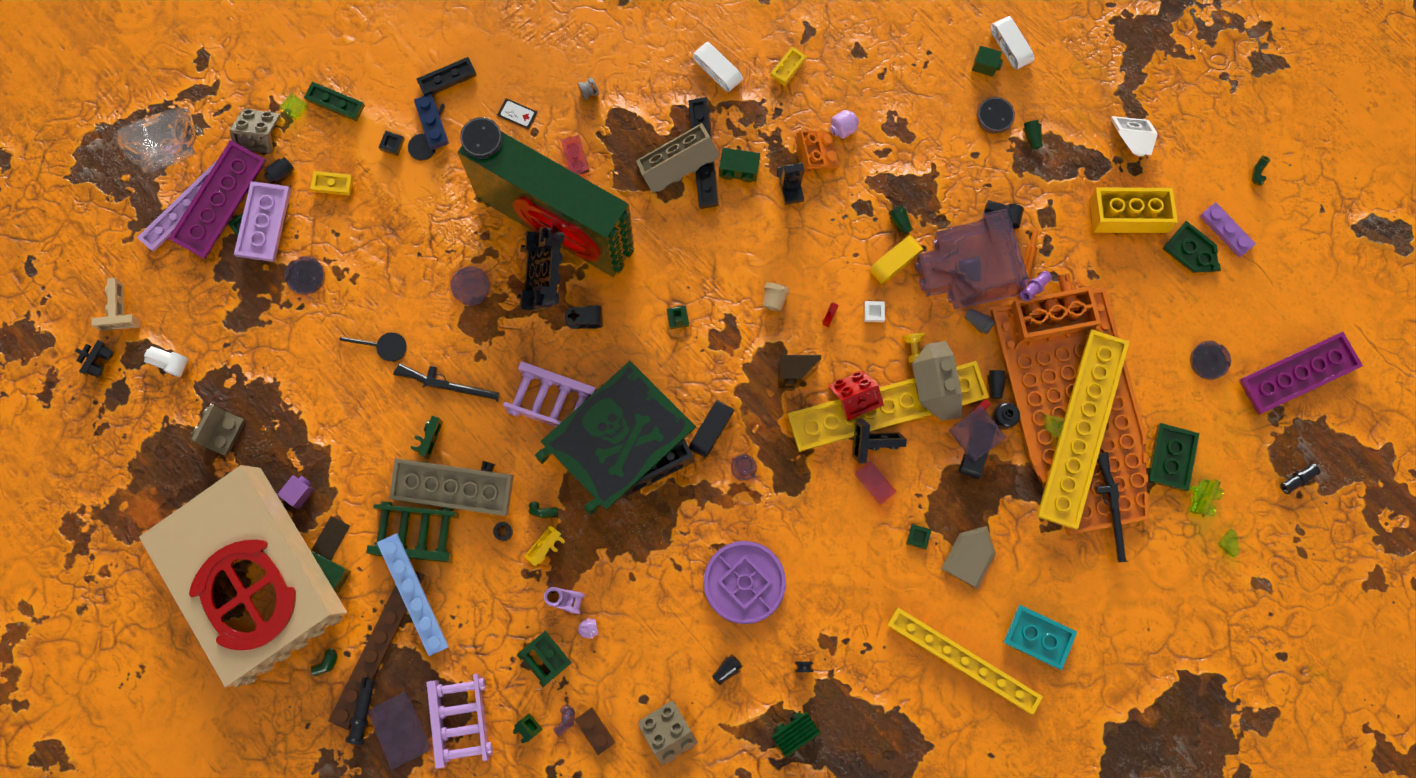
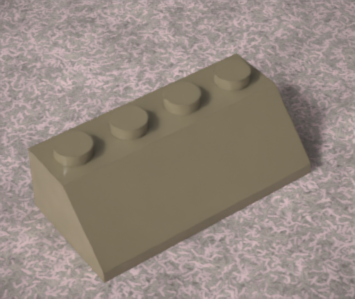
M701 123L641 157L636 162L652 193L664 190L672 182L680 181L688 173L696 172L702 165L715 161L720 154L704 125Z

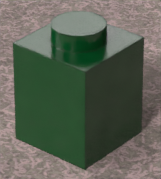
M980 46L972 71L993 77L996 70L1000 71L1003 60L1000 59L1002 52Z

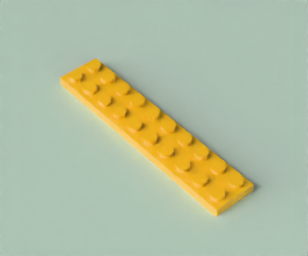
M1093 329L1089 331L1037 514L1038 518L1074 530L1079 528L1130 341Z
M977 361L956 366L962 392V406L988 399L989 396ZM912 378L880 387L884 406L851 420L845 418L839 399L790 412L787 414L798 452L854 437L856 419L863 418L870 424V432L934 414L919 403L915 379Z

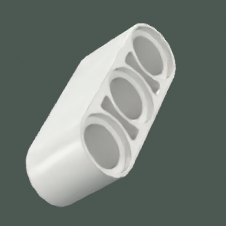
M1010 16L991 24L992 35L1015 70L1034 61L1033 51Z
M709 42L704 43L692 54L696 63L725 91L730 92L743 81V76L738 69Z

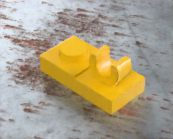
M549 525L524 558L536 567L537 564L544 561L549 548L554 552L558 551L554 547L556 541L564 544V539L560 537L561 533Z

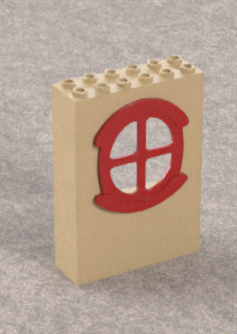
M240 465L139 536L225 687L235 686L237 688L243 684L247 686L255 682L257 675L272 670L274 668L273 664L291 656L290 652L305 647L310 638H317L325 633L326 627L338 624L343 620L342 616L347 613L261 468ZM240 559L250 560L265 569L266 575L246 589L233 569L232 564ZM224 570L236 589L237 596L217 609L213 602V586L218 573ZM273 583L276 591V606L272 617L266 622L254 605L252 595L267 584ZM240 603H243L254 620L256 629L248 633L234 630L224 623L223 616Z

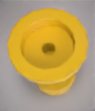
M925 333L902 336L906 343L911 344L912 356L908 357L909 363H913L920 354L918 343L922 342Z

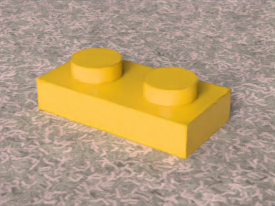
M313 171L310 189L312 192L350 196L353 176Z

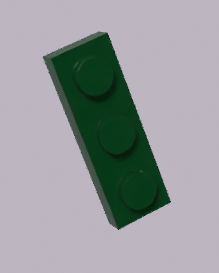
M315 82L311 83L304 96L306 101L356 122L365 107L363 102Z

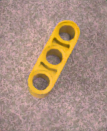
M909 235L874 263L869 271L881 284H884L913 261L924 249Z

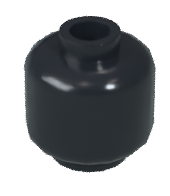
M1009 402L1001 403L992 413L993 424L1001 430L1013 428L1020 420L1018 407Z

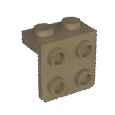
M673 701L668 702L638 722L641 731L661 765L673 761L676 756L684 751H689L698 743Z

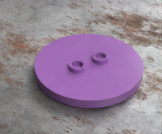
M738 541L722 547L712 556L705 570L704 591L710 606L722 618L733 623L752 624L764 620L778 608L785 593L786 577L781 562L771 550L756 542Z

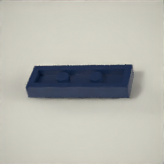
M432 93L414 99L431 150L450 144Z

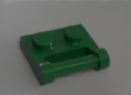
M547 631L540 634L517 654V657L520 660L523 659L539 679V684L542 688L572 664ZM532 650L536 652L551 671L547 676L529 655Z

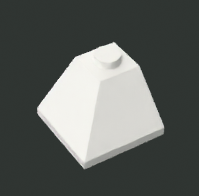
M1111 117L1116 130L1133 154L1137 156L1152 155L1158 133L1149 120Z

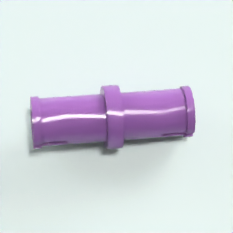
M1043 271L1037 278L1032 279L1028 286L1020 292L1021 298L1024 301H1030L1036 294L1041 293L1044 290V286L1052 280L1051 274Z

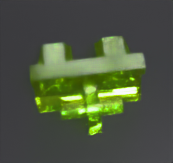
M1203 479L1197 487L1191 486L1189 492L1193 494V503L1189 511L1193 514L1214 516L1217 509L1212 505L1213 500H1220L1225 492L1219 487L1221 482L1217 479L1212 481Z

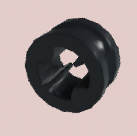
M500 522L495 525L493 534L498 540L507 541L512 537L513 529L508 523ZM503 526H506L508 534L500 537L498 529L500 527L503 529Z
M795 662V665H797L795 672H814L811 668L813 662Z

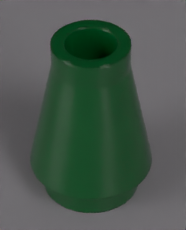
M1039 120L1024 123L1023 131L1031 145V149L1043 147L1042 124L1039 123Z
M902 205L888 213L890 215L889 219L903 235L913 230L906 208L904 209Z

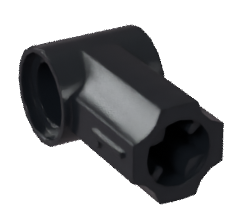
M988 200L983 217L1002 222L1005 227L1017 229L1020 227L1024 208L1017 204L1004 205Z

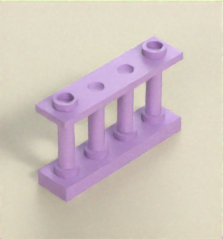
M521 361L518 369L522 373L523 379L513 404L504 402V407L508 410L507 413L518 417L520 414L557 427L561 423L557 419L568 393L571 391L578 393L577 396L579 398L574 408L575 411L597 390L596 387ZM536 378L541 380L540 383L542 384L530 411L520 407L530 380ZM555 385L559 387L560 392L550 417L539 414L548 388Z
M473 674L474 681L453 685L442 686L437 680L427 682L436 769L447 767L451 759L482 754L483 761L490 760V755H493L492 743L488 742L482 692L485 690L484 677L481 678L480 674ZM475 690L476 703L451 707L441 705V697L444 694ZM477 711L478 724L450 729L444 727L443 719L446 716ZM480 733L481 746L451 751L446 749L445 740H448L449 737Z

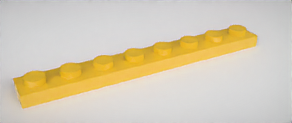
M897 608L887 624L888 627L1027 713L1034 715L1043 696L902 609Z

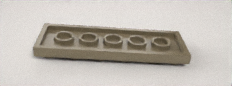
M395 459L389 499L508 516L514 475Z

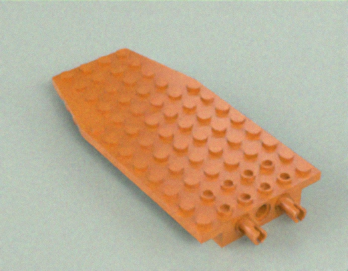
M1066 273L1065 276L1064 274L1057 276L1061 292L1034 296L1030 301H1024L1023 299L1015 300L1012 305L991 310L1014 405L1020 411L1019 424L1028 459L1044 489L1088 333L1093 329L1119 338L1106 289L1092 290L1090 286L1073 290L1069 273ZM1026 281L1019 284L1021 291L1028 286ZM1125 360L1099 455L1109 452L1110 472L1115 484L1119 483L1117 487L1122 525L1149 520L1148 474H1146V463H1148L1146 454L1147 436ZM1096 462L1079 528L1074 530L1064 526L1069 536L1113 527L1110 506L1104 503L1103 494H1096L1095 491L1096 486H1106L1098 462ZM1105 494V500L1109 504L1108 494Z

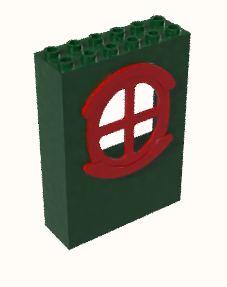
M500 131V142L491 153L474 155L468 152L463 145L460 147L457 153L477 199L534 232L539 231L540 227L558 229L559 232L564 233V241L561 244L563 249L613 278L616 273L619 274L625 265L623 262L627 257L630 258L635 250L628 203Z

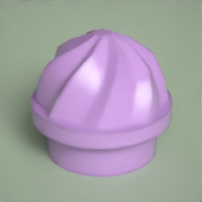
M586 618L585 621L580 623L578 632L583 638L593 639V636L598 635L595 619L590 620Z

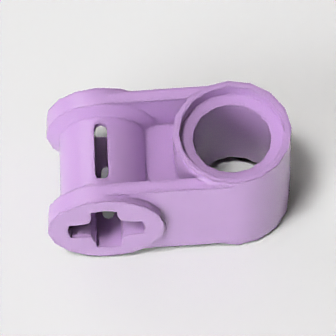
M556 587L548 588L545 591L544 600L549 606L580 615L581 611L579 609L582 598L585 597L584 593ZM553 591L559 593V600L555 603H551L548 600V595Z

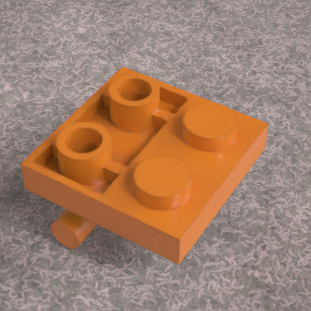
M800 130L797 133L795 140L798 150L796 152L799 163H803L804 175L810 174L811 169L836 170L840 167L831 132Z

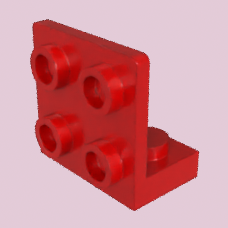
M864 371L855 372L845 379H838L828 386L829 390L840 400L844 416L847 420L884 406L878 384Z

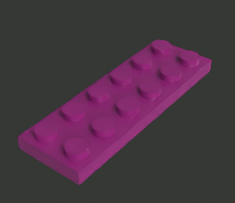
M230 140L168 239L206 260L247 194L250 182L255 181L266 160Z
M1341 332L1240 379L1239 382L1257 414L1260 415L1363 365L1344 332Z

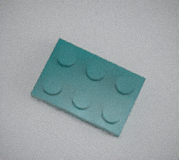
M1018 605L1003 643L1056 669L1062 670L1077 631L1022 605Z

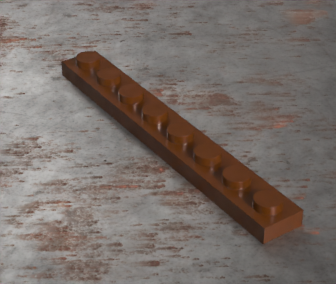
M415 571L421 584L425 575ZM396 585L328 720L346 730L350 729L351 724L349 721L351 717H354L362 677H368L371 680L375 678L408 611Z

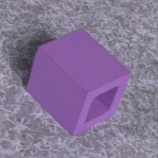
M292 475L277 495L291 506L300 509L314 489L309 486L311 482L303 476L297 478Z

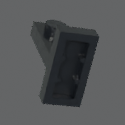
M803 163L777 167L785 205L804 202L801 187L804 173Z
M863 418L856 419L852 457L859 464L867 463L868 449L879 450L885 447L889 449L906 447L907 439L900 432L870 433V424Z

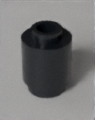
M283 157L265 168L266 173L264 176L271 184L275 183L278 185L292 174L291 172L294 170V167Z

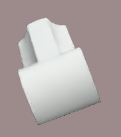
M152 346L146 350L144 355L145 363L161 368L165 372L178 377L182 376L189 361V358L175 352L169 353Z

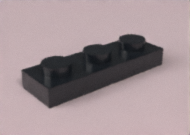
M466 57L417 78V82L424 96L430 93L433 95L473 78L477 74L469 57Z

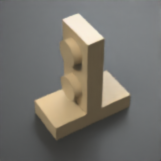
M116 278L107 279L105 293L108 304L105 306V311L108 317L91 318L92 326L99 331L140 327V319L132 314L124 315V284Z

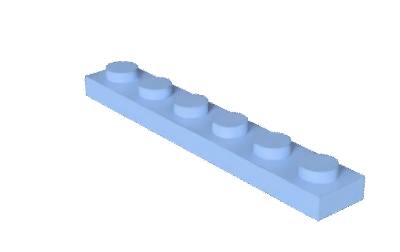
M396 533L377 542L428 656L448 648L449 645L398 534Z

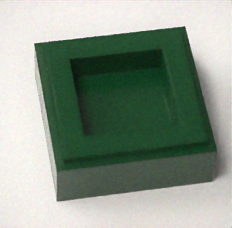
M911 524L906 544L926 550L931 529Z

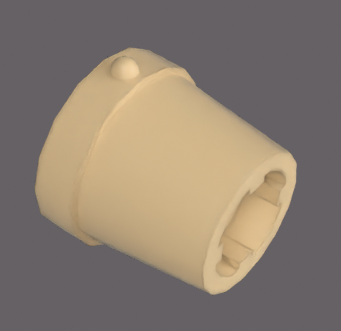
M766 282L764 285L762 307L781 311L786 296L789 293V288L780 284Z

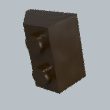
M781 355L778 363V388H783L786 391L798 388L818 368L821 355Z

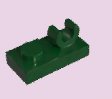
M432 416L424 427L425 438L423 439L421 436L414 437L421 442L420 446H411V449L419 452L418 454L423 458L429 459L443 421L438 417Z

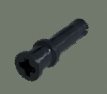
M362 677L354 717H351L349 721L351 724L349 735L345 738L347 743L363 745L365 743L363 737L365 728L369 725L367 715L376 682L375 679L371 680V678Z

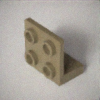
M243 109L230 128L232 141L249 151L271 154L274 150L271 132L280 119V114L271 111Z
M210 404L204 410L199 426H196L192 433V441L228 457L246 420L230 414L214 404Z

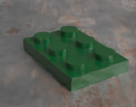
M1159 423L1150 461L1148 482L1185 492L1189 491L1200 433Z

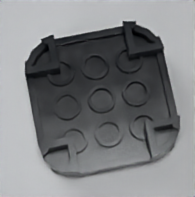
M540 227L539 231H527L525 233V245H521L520 252L527 253L524 290L517 291V298L521 299L519 309L547 310L559 302L557 286L561 280L559 265L562 262V253L560 249L564 241V233L559 232L558 229Z

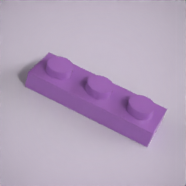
M1216 202L1200 215L1204 222L1239 258L1256 244Z

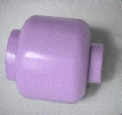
M843 110L831 118L830 131L834 136L846 138L857 130L859 120L854 112Z

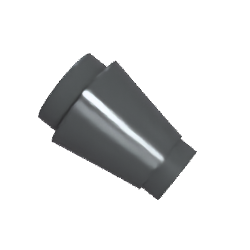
M972 308L968 310L964 317L980 333L988 334L995 324L991 316Z

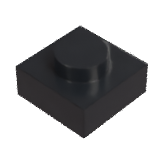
M385 131L378 148L380 151L398 156L405 139L401 135Z

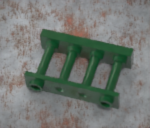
M381 501L380 505H373L375 510L381 511L377 542L386 538L389 512L401 513L398 536L409 559L452 563L453 554L448 553L446 546L450 518L459 517L458 513L453 512V508L441 507V510L400 507L393 506V503ZM410 514L422 515L418 545L415 546V549H407V545H405ZM430 516L442 517L438 548L435 551H427L428 547H426ZM374 542V546L367 545V554L383 556L377 542Z

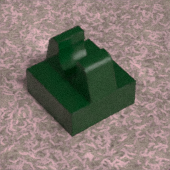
M686 305L667 309L670 329L689 326Z
M529 713L514 725L513 733L519 732L523 736L521 743L529 742L543 729Z

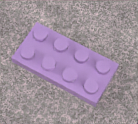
M250 182L234 251L236 257L275 262L291 193L289 186Z

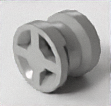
M592 77L587 82L578 83L579 90L585 101L591 96L599 95L598 88Z

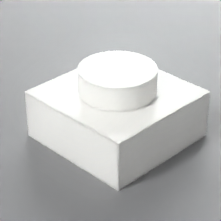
M865 301L864 322L884 323L885 302Z

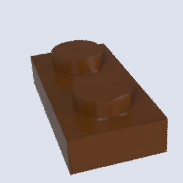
M593 707L575 719V722L597 755L616 743Z

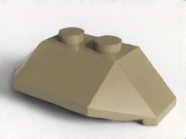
M946 341L926 344L912 364L919 403L941 421L961 418L962 392L954 354Z

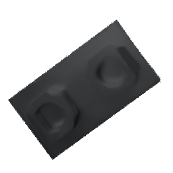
M97 340L90 354L88 352L92 346L88 344L84 346L83 350L76 348L75 352L80 354L76 360L77 362L82 364L85 357L87 358L79 372L87 376L89 374L100 377L104 368L95 364L98 357L109 361L114 352L99 340Z

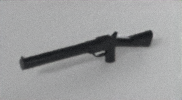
M399 363L393 373L395 376L415 379L423 383V388L426 386L494 399L496 402L500 398L499 392L450 383L446 381L444 375L436 373L437 367L429 366L428 374L425 376ZM435 375L443 376L445 381L435 379Z
M1109 452L1098 455L1097 459L1106 486H1096L1095 491L1096 494H1103L1104 503L1110 506L1118 563L1128 562L1125 555L1118 501L1119 492L1117 486L1119 483L1115 484L1110 472ZM1105 494H1108L1109 504L1105 500Z

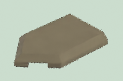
M987 526L960 533L941 568L943 571L976 589L979 588L996 554Z

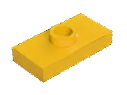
M792 46L770 73V77L786 86L806 61L807 56Z

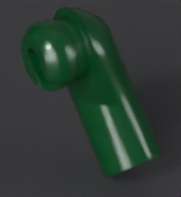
M1261 156L1253 168L1252 182L1254 184L1257 183L1259 186L1266 180V176L1261 175L1270 162V159L1266 156Z
M531 502L528 505V512L532 516L539 518L558 516L557 507L539 508L540 504L538 502Z
M327 649L322 662L311 666L313 676L329 672L334 668L338 658L335 649Z

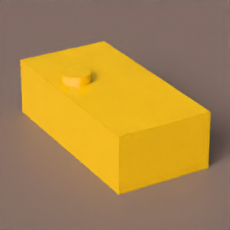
M1096 187L1089 199L1094 233H1170L1178 223L1173 188Z

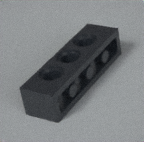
M685 439L632 486L622 498L694 463L693 454Z

